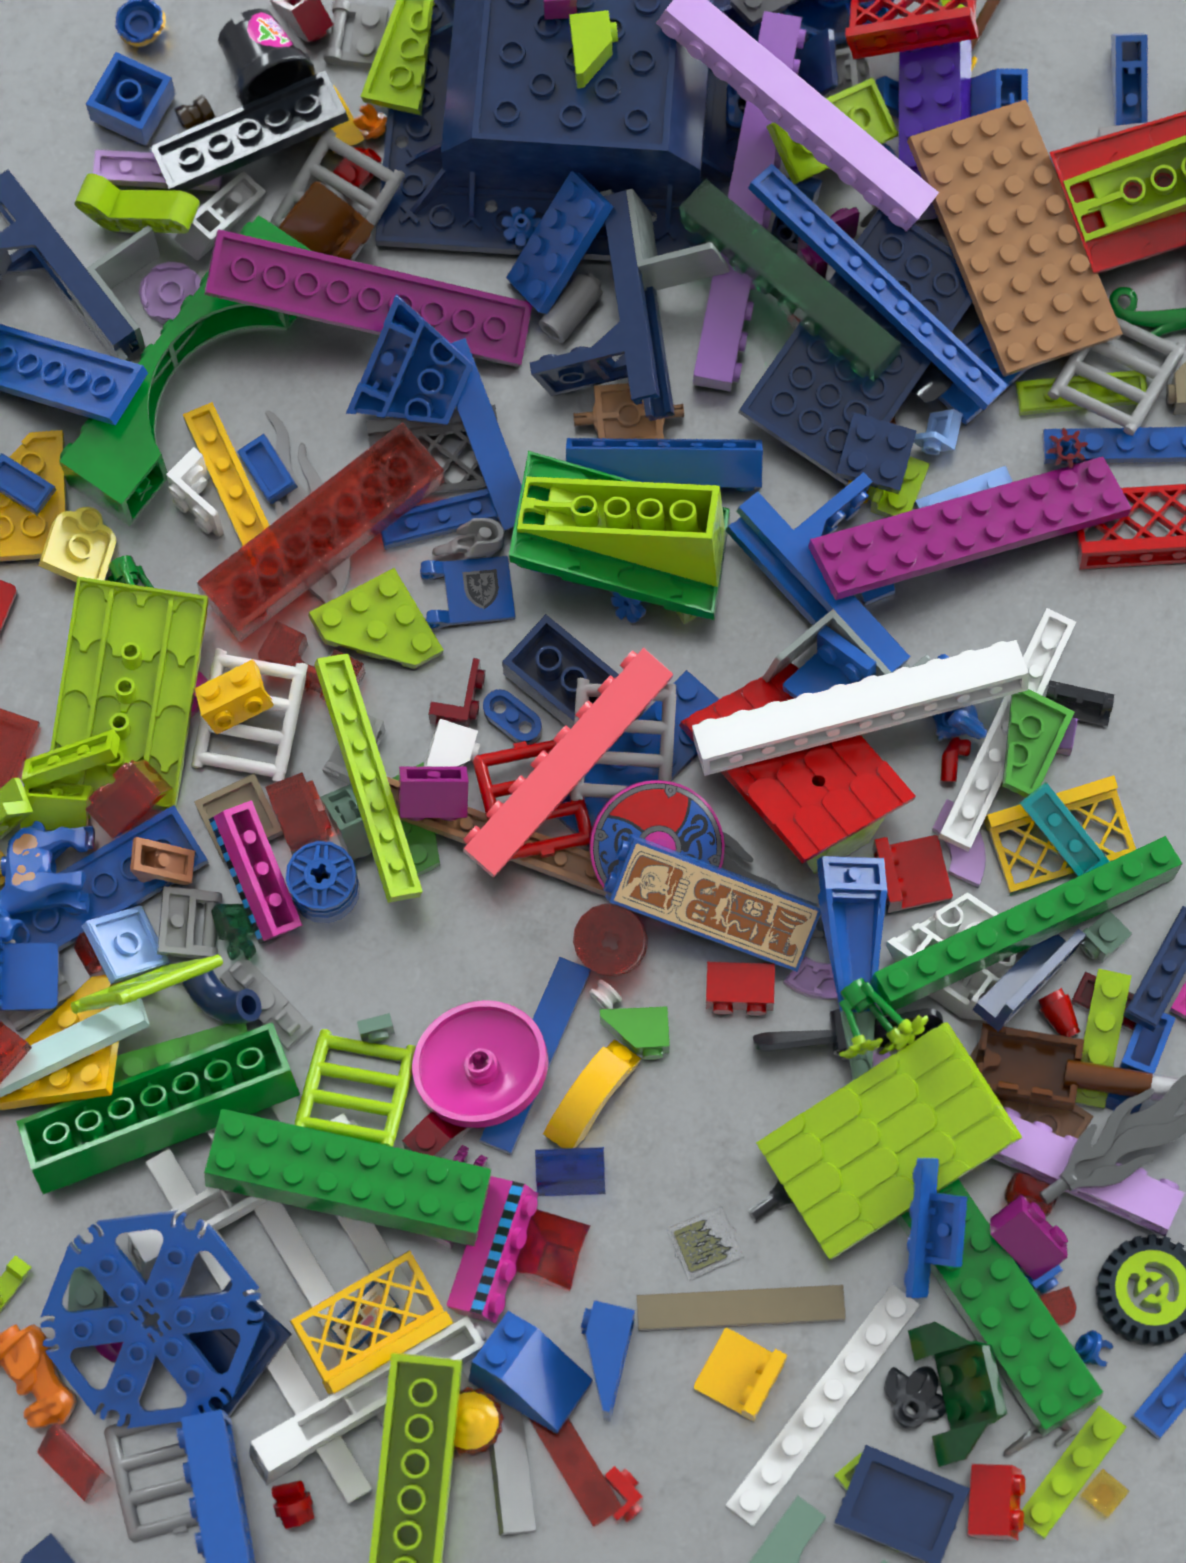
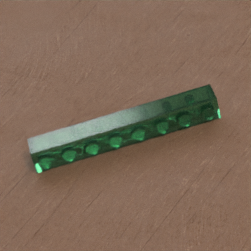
M707 179L680 205L681 223L689 232L693 234L698 232L706 239L705 244L713 243L719 253L721 252L730 259L729 264L736 272L741 275L746 273L754 280V286L764 295L770 293L778 300L777 304L782 311L789 316L794 314L802 320L801 325L812 336L818 334L826 341L827 348L837 357L843 355L851 362L850 367L860 377L864 378L867 376L874 382L900 354L899 341Z

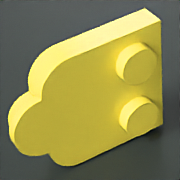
M81 507L75 512L64 511L56 517L51 525L38 566L74 582H77L78 576L105 580L116 546L115 534L109 527L103 525L100 512L93 507Z

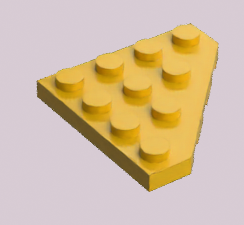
M62 430L30 432L21 441L22 444L9 457L54 485L56 491L38 516L0 493V561L41 559L53 521L60 513L67 511L66 478L59 462L61 452L64 449V433Z
M106 974L90 977L74 993L75 995L68 998L10 1055L110 1008L105 1007L75 1014L71 1010V1003L121 982L110 984ZM119 1041L1 1097L0 1110L112 1095Z

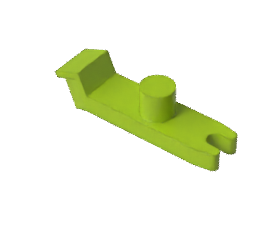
M16 1255L6 1265V1270L0 1277V1313L24 1283L28 1271L31 1269V1266Z

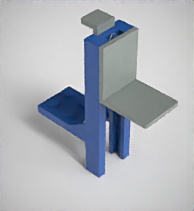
M864 472L794 530L758 491L738 507L736 512L741 517L734 523L732 522L725 530L812 625L811 628L775 657L763 676L767 683L816 643L817 633L826 625L877 662V677L893 673L902 667L912 668L920 666L931 660L926 654L910 667L907 661L911 656L854 595L835 600L808 547L810 539L834 533L838 528L837 524L843 518L849 521L860 511V505L869 497L866 492L872 484V480Z

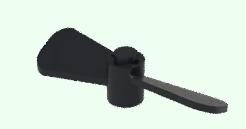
M932 1008L899 1014L904 1020L908 1019L911 1023L918 1015L921 1018L926 1015L928 1016V1021L924 1025V1032L915 1035L914 1041L943 1024L942 1014ZM840 1009L829 1013L831 1030L759 1033L753 1036L754 1048L760 1051H776L832 1043L833 1054L840 1055L839 1053L847 1050ZM890 1016L885 1017L892 1027L896 1026L898 1028L899 1025ZM875 1019L874 1040L882 1038L880 1047H885L890 1042L885 1035L887 1031ZM840 1056L841 1060L850 1061L849 1059Z

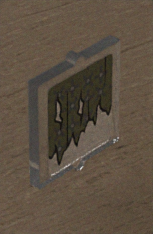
M722 1205L667 1228L676 1250L674 1256L680 1259L689 1281L744 1258L735 1237L736 1229L731 1227Z

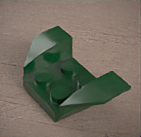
M931 1322L910 1329L908 1333L914 1360L935 1359L951 1429L950 1431L932 1436L938 1467L966 1460L986 1427L996 1423L1008 1414L992 1345L979 1341H969L937 1322Z

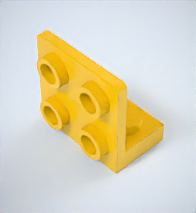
M725 1328L698 1376L694 1389L754 1422L785 1365L788 1355L776 1348L774 1352H771L731 1329Z

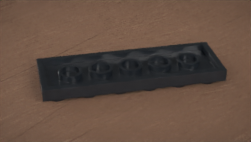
M326 70L150 147L169 190L186 192L347 122L349 118Z

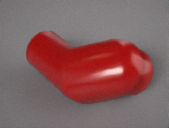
M960 737L951 739L942 754L940 781L957 782L959 756L970 755L971 741L969 739H960Z

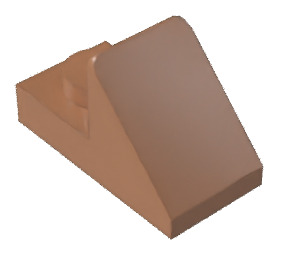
M135 837L133 838L130 871L143 883L160 879L188 885L192 883L195 851Z

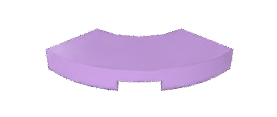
M949 799L946 800L933 826L932 831L937 835L940 834L954 804ZM980 831L969 852L945 841L950 850L951 857L948 874L979 888L986 862L985 846Z
M806 956L803 958L798 972L792 971L783 982L788 988L807 997L838 999L831 964L818 963Z

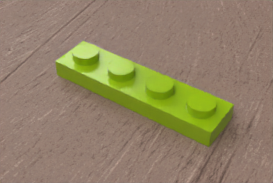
M1098 968L1083 1039L1084 1047L1081 1061L1114 1066L1132 975ZM1077 1088L1075 1103L1105 1109L1108 1093Z
M1098 1406L1022 1508L1024 1525L1044 1540L1127 1426Z

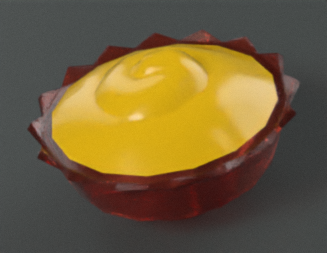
M469 1386L460 1390L454 1449L459 1454L468 1453L474 1455L477 1452H486L490 1445L497 1442L498 1435L503 1431L502 1422L504 1416L501 1413V1404L495 1401L493 1394L486 1393L482 1388L473 1389Z

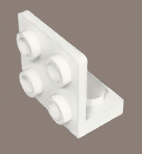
M193 447L166 474L169 482L168 490L173 495L172 502L183 513L189 511L196 517V524L205 533L209 534L212 531L217 537H220L224 532L218 512L198 495L207 486L209 475L203 455Z

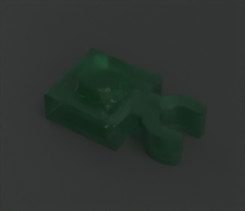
M216 904L211 910L219 940H228L229 942L227 948L228 957L233 961L241 954L240 950H242L245 959L250 960L256 954V947L249 939L254 934V930L244 905Z

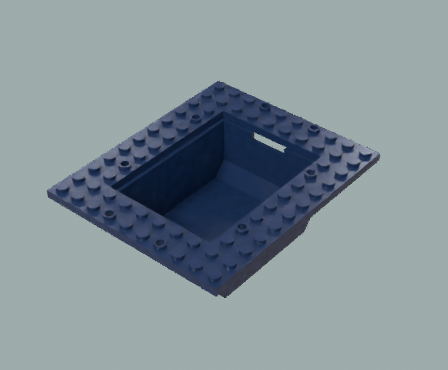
M434 0L422 113L418 115L388 108L383 166L393 172L395 169L402 171L405 176L377 222L376 246L520 255L524 247L516 246V238L511 241H507L504 238L503 234L507 229L502 226L504 216L512 217L511 209L519 206L522 213L528 207L533 208L536 211L534 219H542L572 170L580 173L599 192L612 190L613 193L629 189L635 191L650 211L651 216L656 218L652 223L657 256L706 243H713L718 250L741 128L731 126L726 120V90L728 83L717 78L708 66L702 61L693 58L684 46L675 39L668 37L662 31V28L656 24L673 0H577V14L609 10L610 23L616 22L618 42H612V56L584 88H577L570 18L545 19L544 0ZM708 0L758 42L762 22L751 27L730 6V0ZM739 97L737 101L738 108L744 113L746 100ZM404 141L407 145L405 147H398L397 143ZM381 180L380 192L386 184L383 180ZM488 206H495L497 208L494 212L486 210ZM605 222L582 259L611 261ZM756 259L754 270H759V259Z

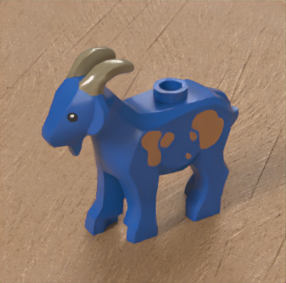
M34 821L32 826L18 830L10 838L7 856L1 858V873L5 877V886L0 892V938L3 942L12 940L14 930L23 926V921L11 919L12 915L52 907H71L78 912L89 913V893L76 891L83 890V883L86 879L84 871L56 873L57 866L55 860L69 847H73L78 852H87L88 849H94L95 829L93 826L71 829L61 826L53 831L46 832L41 822Z

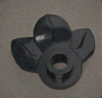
M931 1366L920 1367L912 1372L910 1376L892 1367L886 1376L885 1394L894 1404L892 1411L895 1421L904 1428L914 1429L921 1426L925 1420H938L946 1414L943 1395L937 1393L938 1377ZM909 1405L913 1407L916 1411V1414H909L906 1410V1406Z

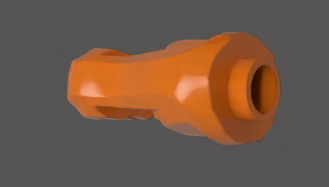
M15 1324L0 1334V1367H3L7 1375L16 1383V1392L19 1396H26L32 1393L36 1398L33 1404L25 1408L23 1413L24 1420H27L26 1424L32 1429H41L52 1424L64 1425L76 1406V1394L61 1381L56 1365L46 1354L45 1351L51 1349V1347L43 1346V1341L47 1339L44 1332L35 1324L23 1330H20L18 1325Z

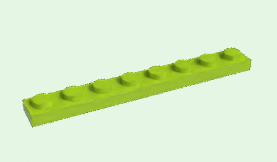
M349 654L317 658L314 664L387 902L418 898L423 892Z

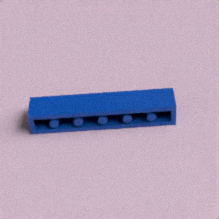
M567 438L566 462L635 482L720 486V490L723 487H736L739 491H753L755 488H762L763 445L762 440Z

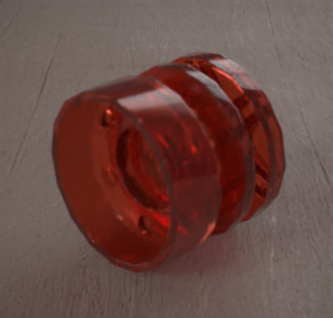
M605 903L592 907L581 916L574 929L573 944L577 956L586 967L600 975L617 977L630 973L640 965L647 952L648 937L644 924L636 914L616 904ZM610 932L614 936L620 935L621 938L617 941L618 948L615 950L610 946L604 947V943L608 940L606 935Z

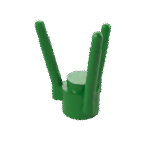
M131 555L121 556L110 562L109 569L112 575L108 577V581L137 585L140 579L145 587L154 588L146 577L142 566H136Z

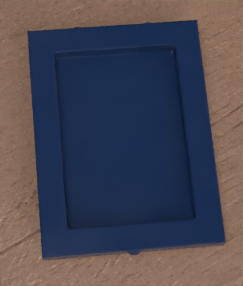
M231 1280L228 1282V1284L225 1286L222 1292L229 1291L231 1289ZM250 1301L249 1308L253 1312L264 1311V1316L259 1320H249V1322L260 1323L264 1321L235 1396L232 1398L227 1391L230 1396V1401L227 1404H224L219 1397L211 1398V1403L215 1409H222L228 1416L233 1413L292 1335L257 1301ZM227 1328L190 1333L188 1335L218 1374L226 1373L229 1370L240 1342V1335L236 1330Z
M865 1445L860 1460L854 1468L855 1472L845 1497L841 1500L842 1504L834 1524L926 1563H941L952 1533L956 1530V1523L970 1488L869 1445Z

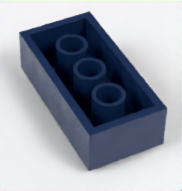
M547 614L542 617L502 661L503 674L570 729L574 726L577 679L585 678L590 680L589 683L603 684L610 675L615 679L619 675ZM589 697V701L593 704L599 697Z

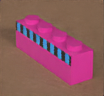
M252 800L224 810L210 818L209 822L259 944L302 926Z
M491 1176L475 1246L466 1245L446 1304L447 1307L462 1316L496 1324L499 1314L502 1313L505 1307V1295L509 1282L513 1280L516 1273V1261L520 1249L526 1243V1231L530 1218L537 1209L538 1193L524 1183Z

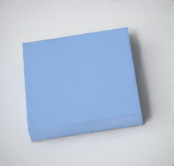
M141 905L88 920L82 925L110 984L137 977L171 963L167 955H157L158 937Z

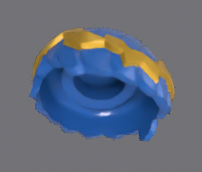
M129 0L118 9L115 27L124 42L134 47H140L152 43L161 34L166 17L164 11L154 1Z

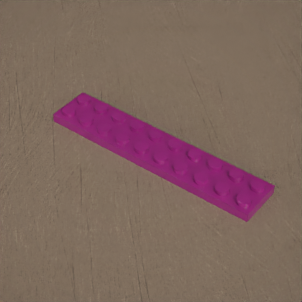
M220 229L216 232L204 293L207 296L380 335L386 316L397 294L450 343L466 338L473 357L514 367L522 365L532 305L526 301Z
M1099 457L1075 464L1073 468L1067 466L810 539L808 547L835 600L1126 517L1129 516L1132 508L1104 457Z

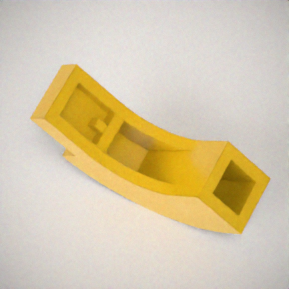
M615 1039L606 1048L603 1046L573 1083L551 1117L543 1135L568 1153H571L587 1136L604 1105L616 1089L637 1068L642 1058Z

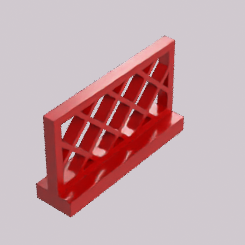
M851 0L850 25L846 28L845 37L853 60L978 39L976 0H951L943 7L937 4L940 0H901L898 4L891 2V0ZM875 1L866 10L860 7L861 2ZM914 1L921 4L912 13L906 10ZM960 4L966 6L963 8H957ZM883 7L888 8L889 11L881 18L875 15ZM928 10L934 11V13L925 14ZM898 15L904 17L900 19H894ZM867 20L872 22L871 24L863 25Z
M1186 484L1121 488L1126 499L1134 504L1131 507L1129 516L1119 518V521L1111 529L1103 523L1095 525L1096 529L1105 534L1100 541H1085V532L1090 527L1076 531L1079 549V570L1186 563V532L1181 529L1186 524V506L1177 501L1181 495L1186 494ZM1158 496L1166 503L1157 512L1144 503L1149 497ZM1171 506L1185 515L1176 525L1163 516ZM1138 508L1152 517L1144 527L1130 518ZM1158 521L1169 529L1170 532L1165 537H1156L1148 530ZM1124 523L1137 532L1132 539H1123L1116 534Z

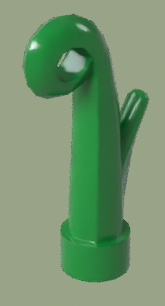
M1125 286L1116 288L1109 296V302L1116 317L1133 325L1158 327L1150 332L1158 337L1170 332L1186 329V308L1135 311L1138 303L1137 294L1133 289ZM1122 296L1130 299V304L1126 309H1123L1118 303V299Z

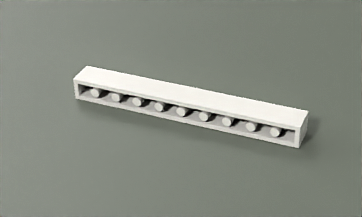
M1017 640L997 642L988 648L976 651L966 650L954 657L933 659L920 666L912 668L902 667L886 675L878 677L868 676L852 684H838L832 686L829 690L818 693H804L795 699L784 702H770L764 707L750 711L740 710L731 716L703 720L699 724L692 726L694 744L704 776L1027 691L1029 673Z

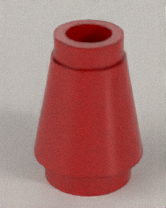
M1062 988L1038 1000L1041 1006L1039 1011L1058 1035L1072 1037L1081 1032L1069 994L1065 995Z

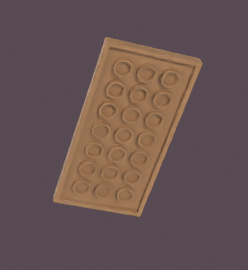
M1026 99L909 137L907 143L922 179L939 192L932 201V204L1003 377L1117 339L1123 334L1098 273H1093L1059 178Z

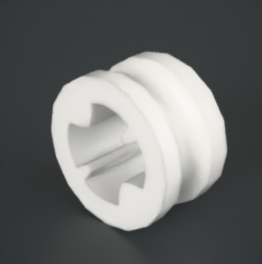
M600 979L597 982L598 988L591 989L589 994L602 1008L614 1009L613 1004L616 1002L620 1003L622 998L614 988Z

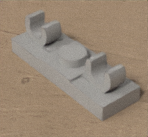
M245 955L239 958L219 977L233 991L247 988L253 990L258 995L262 1005V1011L258 1020L263 1025L273 1022L281 1044L288 1051L313 1029L312 1025Z

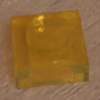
M1102 1468L1079 1497L1107 1519L1130 1491Z

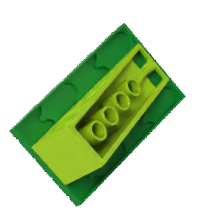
M528 451L510 545L509 560L521 568L560 576L565 581L617 592L626 598L662 605L667 610L715 620L728 535L725 530L729 526L730 509L722 507L720 486L635 482Z

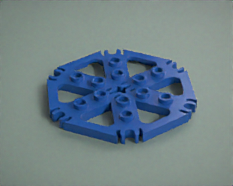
M178 1210L98 1220L96 1224L101 1227L103 1235L97 1225L92 1224L87 1229L93 1236V1241L90 1243L85 1242L78 1235L73 1239L77 1248L72 1241L69 1243L40 1318L44 1316L55 1317V1319H46L40 1324L41 1328L51 1327L55 1331V1337L45 1339L43 1346L52 1347L56 1344L59 1346L56 1349H47L45 1351L94 1415L98 1413L101 1402L105 1405L100 1412V1419L102 1420L108 1416L109 1410H116L120 1416L117 1426L121 1427L127 1421L128 1414H130V1424L126 1429L181 1422L182 1417L216 1411L211 1403L212 1397H219L224 1404H227L230 1401L227 1391L232 1398L235 1396L264 1321L260 1323L249 1322V1320H259L264 1316V1311L253 1312L249 1308V1302L259 1300L261 1293L252 1292L248 1295L245 1293L248 1290H257L259 1286L210 1224L207 1225L206 1232L201 1236L199 1233L204 1227V1220L199 1219L194 1229H188L184 1224L187 1213L183 1212L177 1218L176 1225H174V1215ZM152 1229L161 1233L163 1243L147 1282L117 1245L116 1239L118 1235ZM198 1252H210L231 1278V1289L225 1292L181 1297ZM78 1267L89 1269L116 1303V1306L67 1311L63 1306V1297L74 1270ZM146 1311L151 1315L154 1313L159 1314L160 1318L157 1320L158 1328L153 1324L150 1326L145 1325ZM227 1328L236 1330L240 1335V1342L229 1370L226 1373L218 1374L188 1336V1333ZM123 1342L106 1387L103 1389L91 1387L71 1360L72 1351L79 1347ZM156 1357H158L185 1392L187 1399L183 1406L152 1411L141 1407L139 1400Z

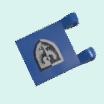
M508 556L454 561L426 560L421 562L420 575L423 580H432L443 576L445 579L448 611L429 610L427 612L426 621L431 629H438L449 625L515 619Z

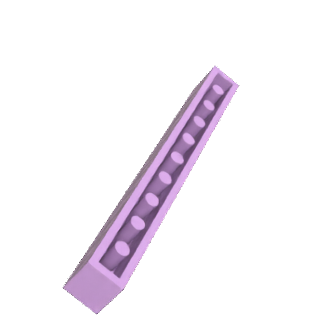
M673 0L656 22L668 37L678 41L693 58L702 61L708 66L717 78L731 85L737 90L741 98L755 105L769 121L778 124L788 133L793 141L802 144L808 149L818 162L826 164L838 174L842 182L855 188L869 204L876 206L884 212L894 225L902 227L907 232L938 195V191L708 0Z
M878 1050L877 1053L873 1052L872 1068L890 1057L891 1054L886 1053L882 1055L879 1053L881 1050ZM1003 1107L1023 1138L993 1156L992 1159L1051 1185L1060 1178L1059 1175L1064 1171L1073 1146L1078 1139L1066 1135L1065 1138L1052 1133L1053 1129L1048 1125L1038 1121H1034L1032 1124L1021 1119V1114L1017 1111ZM1116 1162L1115 1165L1120 1166L1123 1164ZM1141 1167L1122 1182L1115 1185L1065 1191L1162 1236H1166L1185 1192L1179 1190L1180 1187L1176 1183L1161 1178L1160 1181L1147 1176L1148 1172Z

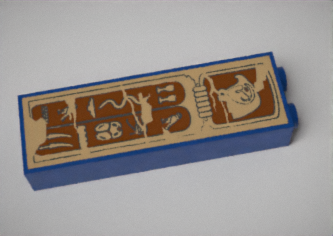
M630 834L628 841L623 840L616 854V859L619 860L615 873H609L603 889L607 892L606 898L610 903L798 972L821 914L818 904Z

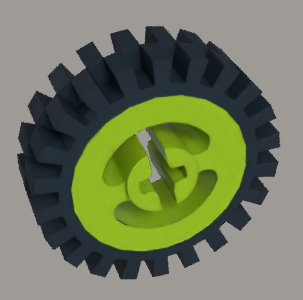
M1149 1234L1144 1238L1140 1235L1134 1237L1131 1241L1126 1240L1108 1256L1098 1274L1096 1295L1099 1298L1097 1302L1099 1310L1102 1309L1104 1313L1102 1317L1106 1323H1111L1113 1326L1112 1330L1116 1334L1122 1333L1125 1335L1124 1339L1129 1342L1135 1340L1138 1341V1345L1146 1346L1148 1343H1151L1153 1346H1158L1164 1342L1170 1343L1186 1333V1251L1183 1249V1244L1180 1242L1174 1244L1170 1242L1171 1238L1164 1236L1161 1239L1156 1238V1235ZM1145 1268L1161 1270L1170 1278L1174 1286L1175 1297L1173 1302L1167 1299L1169 1284L1166 1282L1157 1290L1155 1295L1153 1293L1148 1295L1139 1304L1144 1308H1155L1157 1313H1147L1140 1310L1133 1304L1128 1295L1127 1283L1130 1278L1136 1283L1133 1289V1296L1136 1298L1142 1294L1147 1286L1155 1285L1163 1277L1162 1274L1157 1272H1147Z

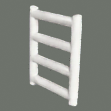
M216 648L208 681L222 675L224 668L234 669L252 659L227 655V651ZM254 660L259 667L260 674L292 680L288 699L270 696L274 704L270 709L285 712L282 731L238 724L219 734L279 744L275 764L207 752L210 734L215 732L201 716L191 766L193 768H203V765L255 773L273 777L272 781L282 784L284 783L308 665L296 663V667Z

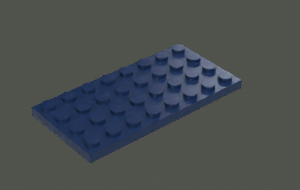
M878 209L856 243L952 332L972 304V299L951 248L916 224H913L906 232L902 227L894 225L888 216ZM835 271L745 400L738 413L847 485L849 480L837 477L836 472L853 413L890 422L932 361Z

